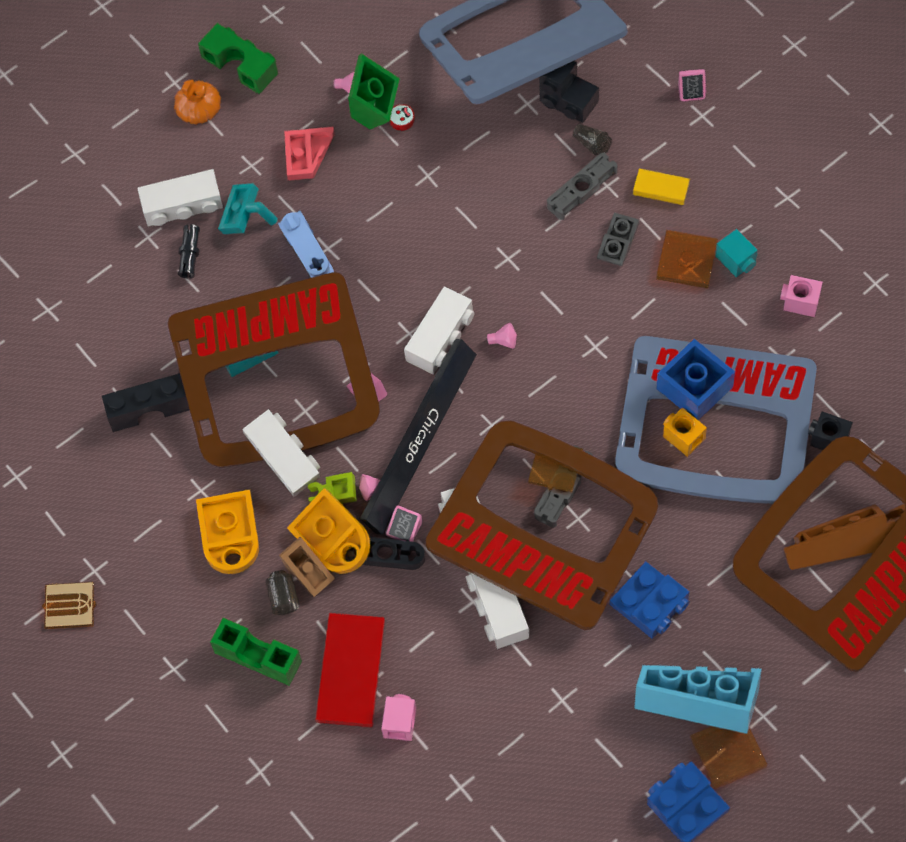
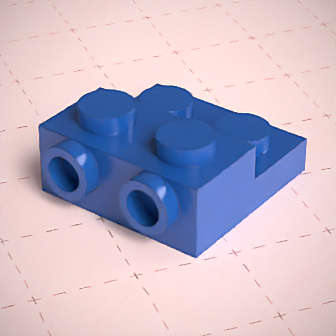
M645 561L612 597L609 605L653 639L658 633L662 635L672 623L670 619L676 613L681 614L690 603L688 600L689 591L667 574L665 577Z
M691 761L686 766L683 762L678 764L670 772L672 778L663 784L662 781L655 783L649 789L648 793L650 796L647 799V805L681 842H693L730 809L710 786L711 782Z

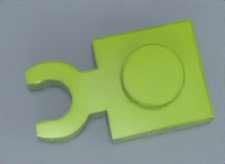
M352 472L328 476L324 485L318 482L308 484V489L311 492L319 491V494L324 488L329 490L341 504L357 501L355 476ZM316 496L309 497V502L311 503Z

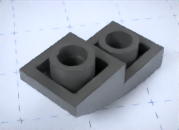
M614 212L607 234L604 235L597 259L623 266L636 234L639 219Z

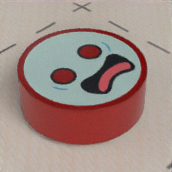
M405 104L394 106L390 125L399 131L411 128L415 121L413 109Z

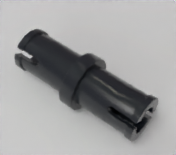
M188 224L183 226L182 246L178 250L180 255L178 276L188 279V274L190 279L195 277L196 257L199 256L200 252L197 247L200 227L190 224V230L188 229Z

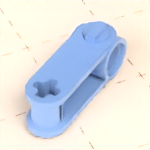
M301 211L285 215L278 225L289 244L293 246L310 277L334 272Z

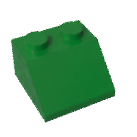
M363 54L358 56L348 101L351 118L371 130L390 122L400 78Z

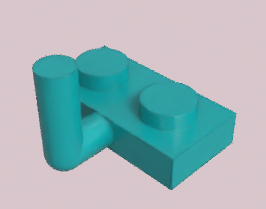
M254 183L232 186L218 227L223 234L244 233L251 213H258L270 225L276 224L278 218L263 203L255 202L259 188Z

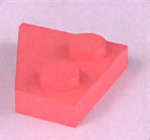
M334 127L284 131L288 181L314 178L335 136Z

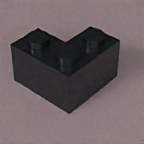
M572 61L539 77L540 102L549 109H556L564 113L571 120L584 123L599 102V87L578 77L577 62Z

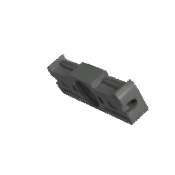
M600 153L547 199V209L558 219L564 220L565 215L579 203L583 204L600 189V185L613 175V172L617 174V163L613 160L609 162V156L605 153ZM579 182H586L590 187L585 191H579L575 185Z
M560 465L534 510L535 519L552 528L556 527L557 520L566 504L569 505L580 486L582 476ZM565 480L571 484V489L567 492H561L557 490L556 484Z

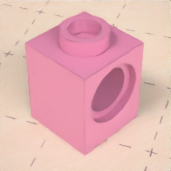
M791 275L789 285L783 284L780 300H785L783 310L815 317L822 282ZM800 293L805 295L806 297L800 298L797 297L795 294Z
M396 694L394 697L386 696L382 723L383 738L412 741L416 715L414 699L402 694Z

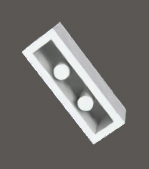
M213 169L138 187L147 226H159L168 221L187 219L192 215L212 213L217 209L223 208Z
M443 287L404 349L406 361L434 375L437 368L441 367L454 340L460 339L461 330L464 325L468 326L474 317L472 300L449 288Z
M268 409L243 428V433L293 497H295L307 488L308 484L320 477L317 471L320 466L312 455L306 457L301 451L303 444L295 434L289 436L285 431L284 427L287 424L278 413L273 415Z

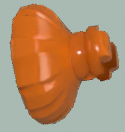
M187 80L175 96L174 110L182 121L196 125L211 120L218 113L221 97L213 85L204 81L194 82V80Z

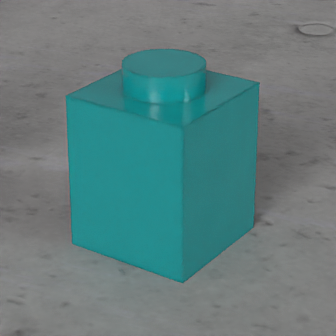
M735 229L717 243L715 257L735 277H738L743 272L748 273L755 267L758 250Z

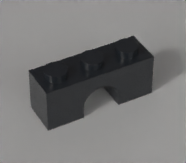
M180 373L102 395L107 419L113 432L139 425L138 418L148 412L160 411L164 414V417H169L190 410Z

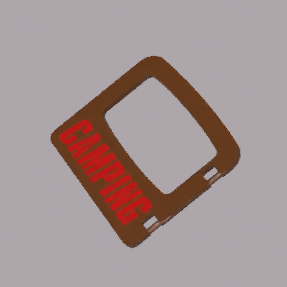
M332 272L175 313L168 319V329L200 451L210 465L225 468L264 461L263 457L249 440L234 443H224L221 441L205 384V377L208 373L263 354L326 341H337L341 346L356 400V407L354 410L335 418L287 432L289 436L295 434L303 444L301 451L319 447L368 430L378 420L380 414L378 397L344 276L340 273ZM188 340L192 354L183 356L179 342ZM209 420L213 434L204 436L200 422Z
M501 421L488 431L428 533L425 544L428 551L580 629L591 630L597 625L654 520L658 509V501L650 488L602 460L515 421ZM514 446L559 464L614 493L632 506L633 511L605 561L597 563L559 548L515 526L478 503L476 497L506 447ZM634 520L643 524L638 534L629 531ZM596 589L605 593L600 604L591 600Z
M844 436L833 440L817 455L763 515L733 558V571L735 577L742 585L850 671L857 672L862 670L906 618V475L890 462L880 457L861 440L855 437ZM868 456L880 465L876 471H873L863 463ZM844 463H852L902 501L905 505V510L881 545L853 578L820 610H812L759 568V562L781 530L808 498Z

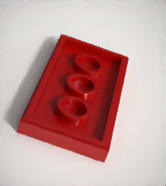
M329 613L316 723L373 727L385 617Z

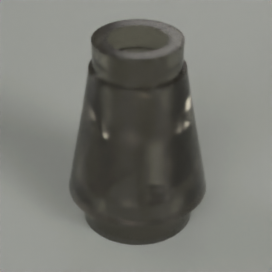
M578 124L573 131V137L594 155L606 154L611 147L612 138L605 131Z

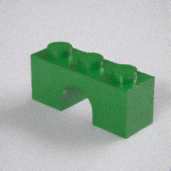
M216 23L198 43L201 58L220 70L230 61H242L237 68L240 83L259 95L278 75L276 59L269 52H262L250 40H243L229 27L225 28Z
M222 618L210 641L215 654L290 686L302 663L299 650L274 639L271 644L263 642L254 637L248 628L226 618Z

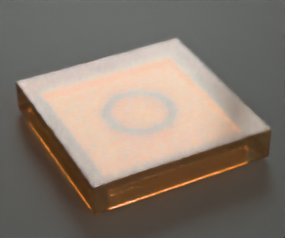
M666 230L656 280L708 289L718 239Z
M711 726L690 735L693 746L714 789L764 769L768 765L750 727L747 734Z

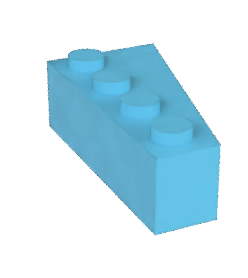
M643 665L636 685L635 709L747 734L759 692L761 669L751 668V672H737V668H725V671H707V667L682 670L680 666Z

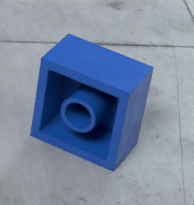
M694 339L657 373L656 389L680 409L684 408L699 420L733 388L735 371Z

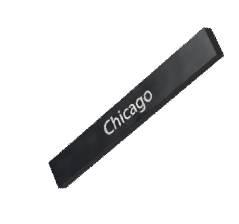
M462 339L454 340L360 518L376 534L383 535L396 506L403 497L477 355Z

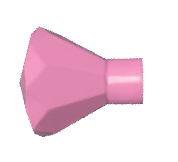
M354 72L343 79H335V89H344L350 92Z
M511 323L504 325L496 333L487 335L489 345L498 343L512 349L516 346L517 334Z
M362 474L359 489L363 499L368 501L371 499L380 480Z

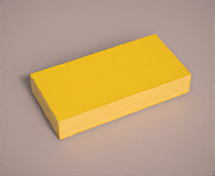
M639 168L633 195L684 205L690 179Z

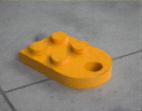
M325 488L287 527L297 539L301 537L323 565L332 572L339 574L353 572L368 557L370 538L366 529ZM350 548H355L357 551L355 559L347 562L345 558L346 552Z
M250 490L196 499L203 551L209 565L216 571L224 574H236L248 569L255 562L259 553V540ZM236 553L241 556L240 561L234 565L226 563V558L230 554Z

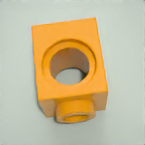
M681 408L676 414L674 412L671 413L663 423V437L687 457L706 439L707 427L684 408ZM686 428L689 432L679 433L677 429Z

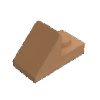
M301 537L279 555L286 569L296 576L313 597L335 579Z

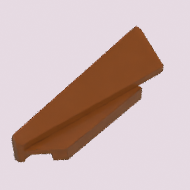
M874 504L798 532L794 537L795 544L784 548L789 568L794 570L874 553L905 510V505H900L884 513Z

